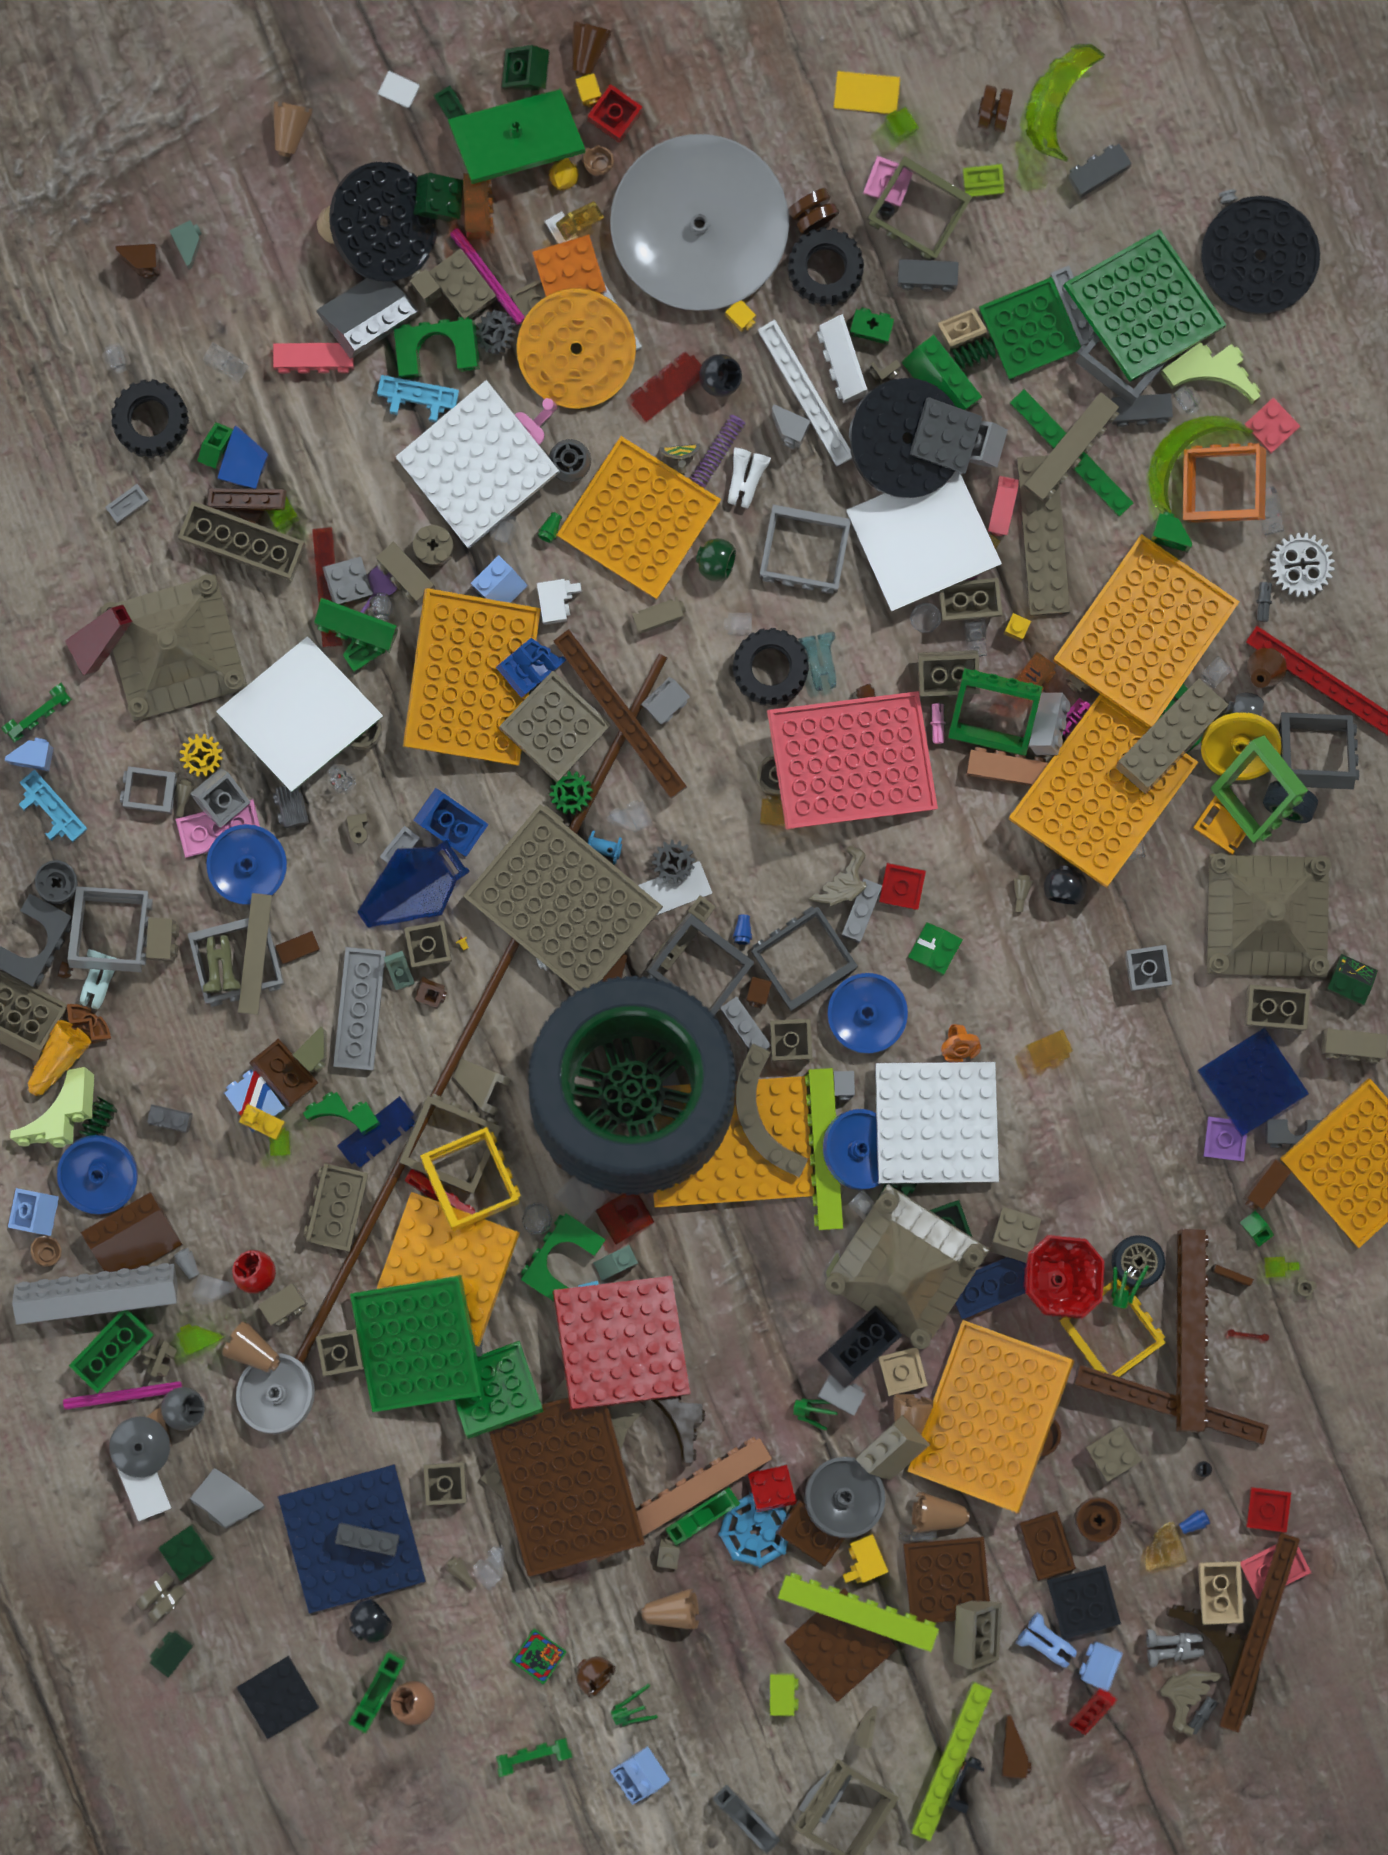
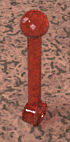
M1233 1329L1227 1332L1230 1337L1235 1335L1258 1338L1262 1341L1269 1340V1335L1266 1333L1258 1335L1236 1332Z

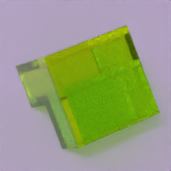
M906 106L899 111L895 110L885 116L884 122L897 143L919 129Z
M287 496L285 511L266 510L278 532L300 520Z

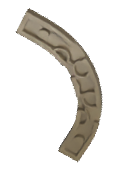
M753 1043L743 1062L737 1080L736 1105L741 1126L751 1144L765 1159L775 1166L800 1177L808 1158L791 1151L777 1142L766 1130L759 1115L756 1102L757 1084L771 1051Z

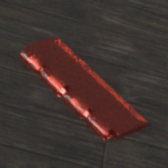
M684 351L674 359L678 364L677 368L670 362L659 371L663 377L662 380L655 374L643 384L648 391L645 392L639 387L629 395L634 401L631 405L645 422L649 421L699 381L701 364L694 355L690 357Z

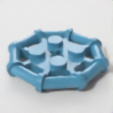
M749 1492V1495L738 1500L740 1505L724 1515L718 1537H721L733 1561L737 1560L762 1568L763 1565L787 1553L788 1541L781 1537L779 1545L774 1542L776 1532L781 1525L775 1524L771 1514L775 1510L782 1523L787 1515L783 1507L757 1513L752 1492ZM751 1503V1510L742 1515L736 1512ZM734 1515L738 1518L736 1528L733 1531H729L732 1516ZM754 1524L762 1528L758 1536L750 1533ZM729 1535H736L741 1544L738 1550ZM770 1545L776 1548L772 1552L761 1557V1550L767 1548ZM744 1548L756 1551L757 1558L742 1554L741 1552Z

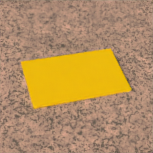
M837 71L834 108L897 114L900 77Z

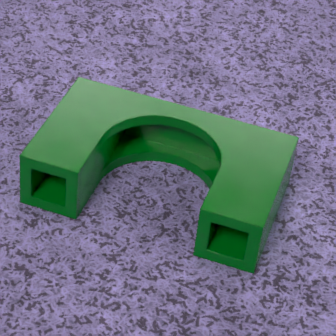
M460 317L457 318L458 321L450 322L449 319L439 320L437 324L421 322L418 323L419 326L411 327V325L405 324L400 325L398 329H394L399 377L401 379L421 377L419 358L421 346L428 338L436 335H443L452 339L456 350L457 369L460 372L480 369L475 322L469 319V317L465 319Z
M567 1213L564 1216L561 1214L554 1222L556 1228L553 1232L548 1231L543 1239L545 1242L542 1249H536L531 1257L534 1261L530 1266L526 1264L520 1273L523 1276L521 1279L523 1282L553 1302V1290L569 1287L554 1278L549 1272L547 1258L552 1248L563 1242H572L593 1256H596L606 1239Z
M389 1649L368 1690L348 1723L349 1725L365 1734L367 1733L408 1658Z

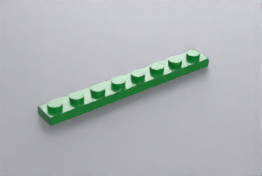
M1025 389L1010 401L1009 404L1053 449L1067 434ZM1083 452L1079 457L1081 462L1073 470L1120 517L1134 502L1088 454Z

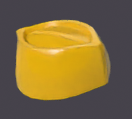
M569 158L556 162L549 171L550 181L558 190L569 189L578 181V169Z

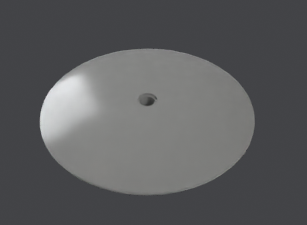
M690 134L678 136L657 144L641 155L630 166L623 176L613 199L610 219L611 235L616 255L622 267L634 283L644 292L658 301L676 308L696 311L713 310L745 299L769 279L780 262L786 247L789 214L786 198L777 177L756 153L746 146L725 137L708 134ZM697 220H702L705 226L697 228L694 223Z

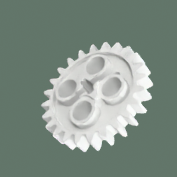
M1297 533L1296 539L1289 535V541L1284 538L1281 540L1283 546L1276 545L1279 552H1272V555L1276 558L1270 559L1269 562L1275 564V566L1270 567L1269 570L1275 571L1272 578L1279 579L1275 585L1282 583L1281 591H1284L1286 588L1289 589L1288 595H1291L1293 591L1296 592V597H1299L1301 592H1303L1304 597H1307L1309 591L1312 595H1315V589L1320 592L1323 590L1321 584L1324 586L1328 585L1325 578H1332V575L1328 573L1335 569L1329 566V564L1334 563L1333 559L1328 558L1332 555V552L1325 551L1328 545L1321 546L1323 539H1320L1318 542L1315 541L1316 535H1313L1311 539L1308 538V533H1305L1303 538H1301L1300 533ZM1306 550H1313L1316 554L1315 558H1308ZM1293 552L1296 556L1295 561H1289L1286 558V553ZM1300 561L1303 564L1319 562V565H1307L1304 569L1301 566L1288 569L1284 567L1285 565H1298ZM1315 569L1318 572V577L1311 578L1308 575V570ZM1291 571L1296 572L1298 580H1290L1288 573Z

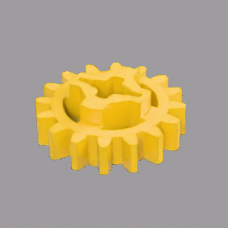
M195 734L194 740L189 737L190 743H183L182 745L185 747V750H180V753L184 755L180 761L186 762L183 768L188 769L190 767L189 773L192 775L196 772L197 777H200L201 773L208 777V771L214 774L215 770L213 768H220L221 766L218 764V761L223 760V757L219 756L223 750L217 749L220 743H213L214 737L211 736L207 739L206 734H203L202 738ZM203 743L211 745L213 749H206ZM195 745L194 751L189 753L191 747ZM199 751H203L204 754H207L203 757V760L197 757L198 755H200ZM214 757L212 764L208 766L209 760ZM190 762L199 763L200 768L194 767Z

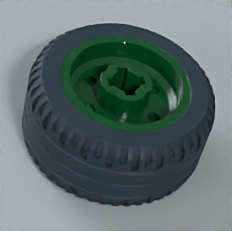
M1279 781L1269 784L1263 799L1264 807L1271 813L1289 795ZM1308 790L1302 797L1303 801L1292 808V814L1283 819L1295 823L1310 822L1318 806L1317 797Z

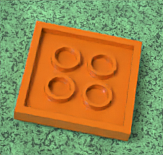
M589 235L532 252L545 296L571 288L589 289L600 294L607 292Z

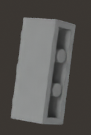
M1041 693L1029 743L1030 748L1036 755H1058L1063 743V730L1066 729L1067 712L1070 711V702L1063 693Z
M866 879L862 881L866 882V889L856 897L842 933V937L858 943L862 940L882 885Z
M737 996L720 1008L748 1050H750L753 1043L765 1049L771 1047V1044Z

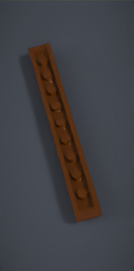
M568 629L553 641L669 797L672 799L686 789V784L571 631Z
M1078 1365L1073 1385L1176 1417V1395ZM1211 1406L1205 1408V1416L1208 1417L1207 1428L1264 1445L1269 1425Z
M1284 1533L1279 1535L1219 1727L1237 1733L1240 1731L1300 1542L1299 1538Z

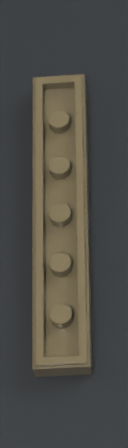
M252 893L238 1013L259 1014L272 895Z

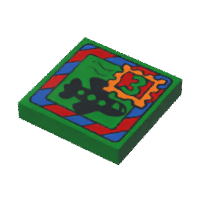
M534 1628L511 1662L544 1685L567 1651Z

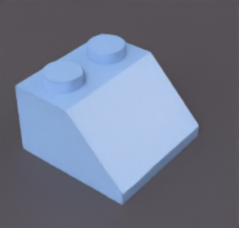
M499 555L471 582V586L483 598L511 603L528 586Z
M35 738L34 741L28 740L5 757V761L10 765L49 771L53 747L45 739Z
M16 1188L8 1228L51 1236L59 1196Z

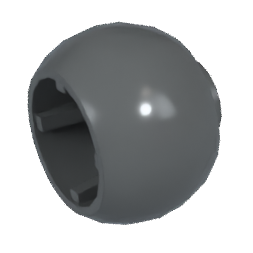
M565 439L553 446L548 456L560 471L555 477L565 482H575L582 479L591 467V454L588 448L575 439ZM569 454L575 457V461L570 464L564 461L565 456ZM579 461L583 463L578 470L573 472ZM562 464L570 472H564L558 466Z
M1240 693L1236 695L1235 702L1229 701L1226 715L1243 712L1261 716L1264 700L1253 693Z
M188 1387L174 1388L165 1395L161 1404V1414L165 1423L179 1431H186L196 1427L201 1422L205 1413V1405L201 1395Z

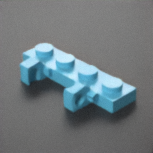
M381 375L377 396L388 398L387 402L391 403L390 414L398 415L400 403L405 404L406 401L427 405L426 408L431 409L429 421L435 423L438 421L439 412L444 413L445 409L451 410L457 405L459 390L384 375Z
M35 769L19 782L26 790L23 794L26 798L19 803V806L26 811L28 806L35 804L37 807L40 805L53 820L51 822L54 825L49 833H45L49 840L52 841L58 835L63 837L66 834L74 842L88 830Z

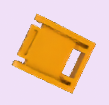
M1216 795L1193 827L1194 830L1231 855L1235 851L1229 845L1238 848L1246 836V833ZM1215 807L1219 812L1210 825L1202 822L1211 808Z

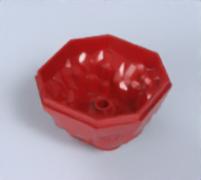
M1047 1235L1027 1254V1264L1024 1273L1025 1293L1043 1315L1083 1319L1103 1301L1104 1259L1087 1239Z

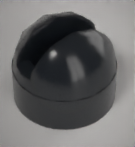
M883 203L879 209L880 217L885 220L892 218L895 212L893 205L890 203ZM882 208L892 209V212L882 211Z
M1201 1461L1196 1465L1195 1470L1200 1477H1208L1212 1473V1466L1206 1461ZM1202 1464H1206V1474H1203Z

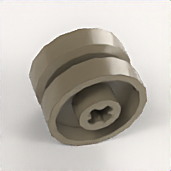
M168 1572L162 1575L135 1603L142 1611L147 1610L152 1604L155 1605L148 1614V1617L154 1623H157L164 1615L166 1616L179 1603L178 1601L186 1594L181 1585H176L170 1591L167 1590L174 1582V1578Z

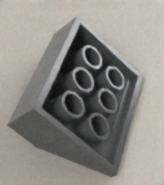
M367 278L318 308L316 312L351 359L393 333L394 329H398L400 325H405L412 321L418 310L408 296L392 281L381 282Z

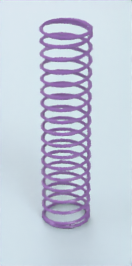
M732 414L729 416L730 419H727L728 423L724 424L725 427H722L723 431H720L721 435H717L718 439H715L716 443H712L714 447H710V450L707 451L709 455L706 454L705 457L709 456L718 461L719 463H721L720 460L716 459L709 453L711 452L716 454L721 459H724L722 456L715 453L711 449L714 448L722 454L726 455V453L719 450L714 445L716 444L722 447L724 450L729 451L727 448L723 447L716 441L718 440L720 442H723L728 447H731L729 444H727L719 438V436L723 437L729 442L733 443V441L726 438L722 433H725L736 440L734 436L728 434L724 429H727L735 435L739 436L736 432L728 428L726 424L732 426L733 428L741 432L740 429L733 426L729 421L736 423L738 426L742 428L744 427L741 424L745 425V422ZM707 457L706 459H702L703 462H700L701 466H697L698 470H695L696 474H692L693 477H691V479L695 483L702 487H706V485L699 481L695 476L702 478L706 482L709 481L701 477L697 472L704 474L710 479L711 477L702 472L699 468H702L711 473L712 475H714L713 472L706 469L702 464L707 465L711 469L716 471L715 468L708 465L704 460H707L715 466L719 467V465L712 462Z

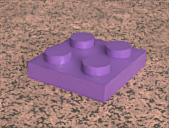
M1208 1117L1203 1157L1243 1162L1248 1121Z

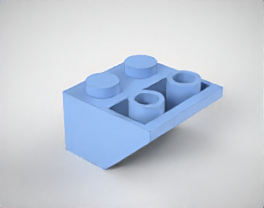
M648 1746L610 1771L632 1805L656 1792L670 1781Z

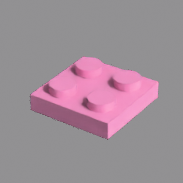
M877 156L863 194L878 199L898 163ZM903 168L884 202L901 207L913 175L911 171Z

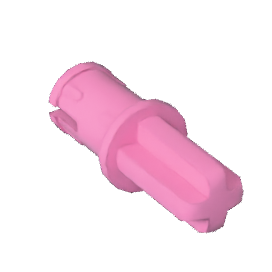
M932 704V722H930V725H932L933 743L942 744L944 743V725H946L944 721V704Z

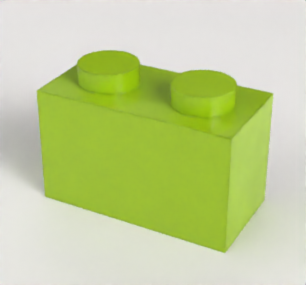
M770 1673V1715L794 1716V1711H798V1699H794V1690H798V1678H795L794 1673Z

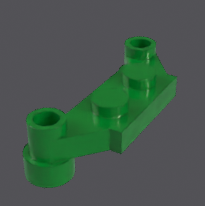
M59 683L49 691L53 697L18 724L14 719L10 720L1 727L2 731L8 734L14 743L24 736L22 734L27 728L32 730L39 724L38 720L41 717L48 718L55 712L53 708L59 704L63 707L72 700L66 693L64 685Z
M562 1738L555 1740V1744L547 1745V1742L535 1745L536 1749L528 1751L527 1747L518 1749L516 1754L509 1757L508 1754L496 1756L498 1776L503 1777L513 1774L514 1764L555 1753L557 1761L570 1759L573 1757L572 1750L568 1747L567 1739Z

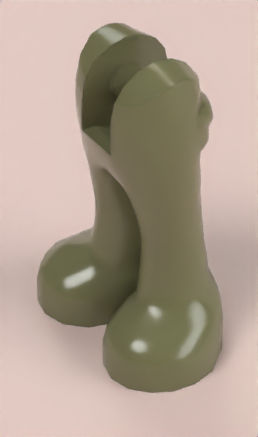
M221 935V949H216L214 936L207 938L209 981L203 985V993L222 992L219 960H221L223 968V991L241 989L240 982L233 975L231 947L228 936Z

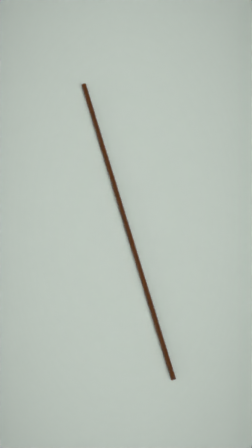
M658 654L630 708L631 713L636 719L643 707L641 703L647 699L667 660V657L662 654ZM620 730L590 786L593 789V793H590L589 796L593 799L587 800L586 803L589 807L583 806L582 813L578 810L569 826L576 834L626 740ZM514 938L511 939L432 1094L441 1097L520 945ZM433 1104L430 1105L409 1158L436 1108ZM400 1156L295 1359L304 1363L316 1336H318L406 1166L398 1162Z

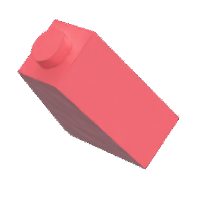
M999 476L988 531L995 536L1008 535L1018 491L1019 480Z

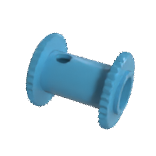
M592 831L587 843L601 855L614 858L613 864L615 865L620 857L622 838L619 837L618 843L596 838L595 831Z

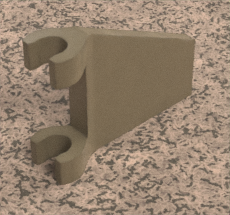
M462 1058L453 1076L481 1110L494 1116L497 1115L499 1109L489 1105V1100L497 1082L509 1086L510 1078Z

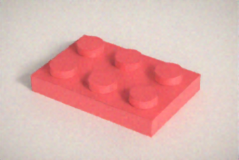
M1276 1544L1240 1561L1241 1569L1256 1599L1260 1598ZM1299 1546L1286 1585L1311 1573Z

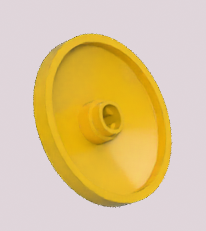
M1243 712L1232 713L1216 719L1206 728L1201 739V754L1208 768L1221 776L1252 740L1261 736H1265L1281 755V737L1277 728L1262 716ZM1257 755L1236 780L1254 779L1266 774L1270 770Z

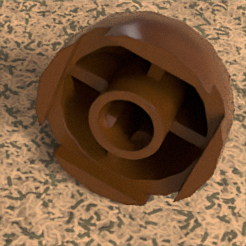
M594 1656L587 1660L583 1659L577 1667L579 1670L576 1675V1681L579 1688L588 1697H591V1694L595 1696L608 1685L610 1680L607 1678L610 1673L614 1675L616 1667L609 1660L600 1656Z

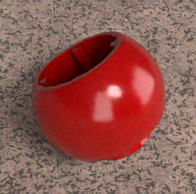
M249 1250L242 1253L235 1260L232 1276L235 1284L242 1291L258 1294L264 1292L273 1284L276 1268L269 1255L259 1250Z

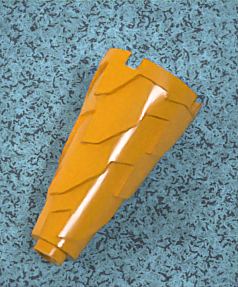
M64 1020L56 1022L42 1050L43 1053L34 1066V1071L27 1083L28 1091L35 1096L43 1095L51 1085L58 1081L65 1070L68 1071L73 1063L89 1048L91 1040L81 1029H72L73 1024Z

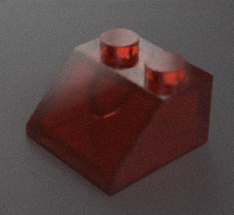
M624 1193L595 1210L615 1245L655 1222L639 1195H626Z

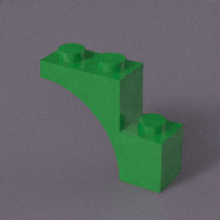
M338 1092L326 1094L322 1097L323 1100L318 1104L316 1102L311 1103L305 1108L306 1111L303 1112L309 1122L324 1116L344 1118L356 1125L363 1135L381 1125L367 1102H359L352 1107V1111H349Z
M730 1487L672 1523L665 1530L674 1544L678 1545L740 1505V1502Z

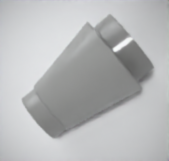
M185 1248L174 1254V1261L189 1279L199 1274L192 1251Z

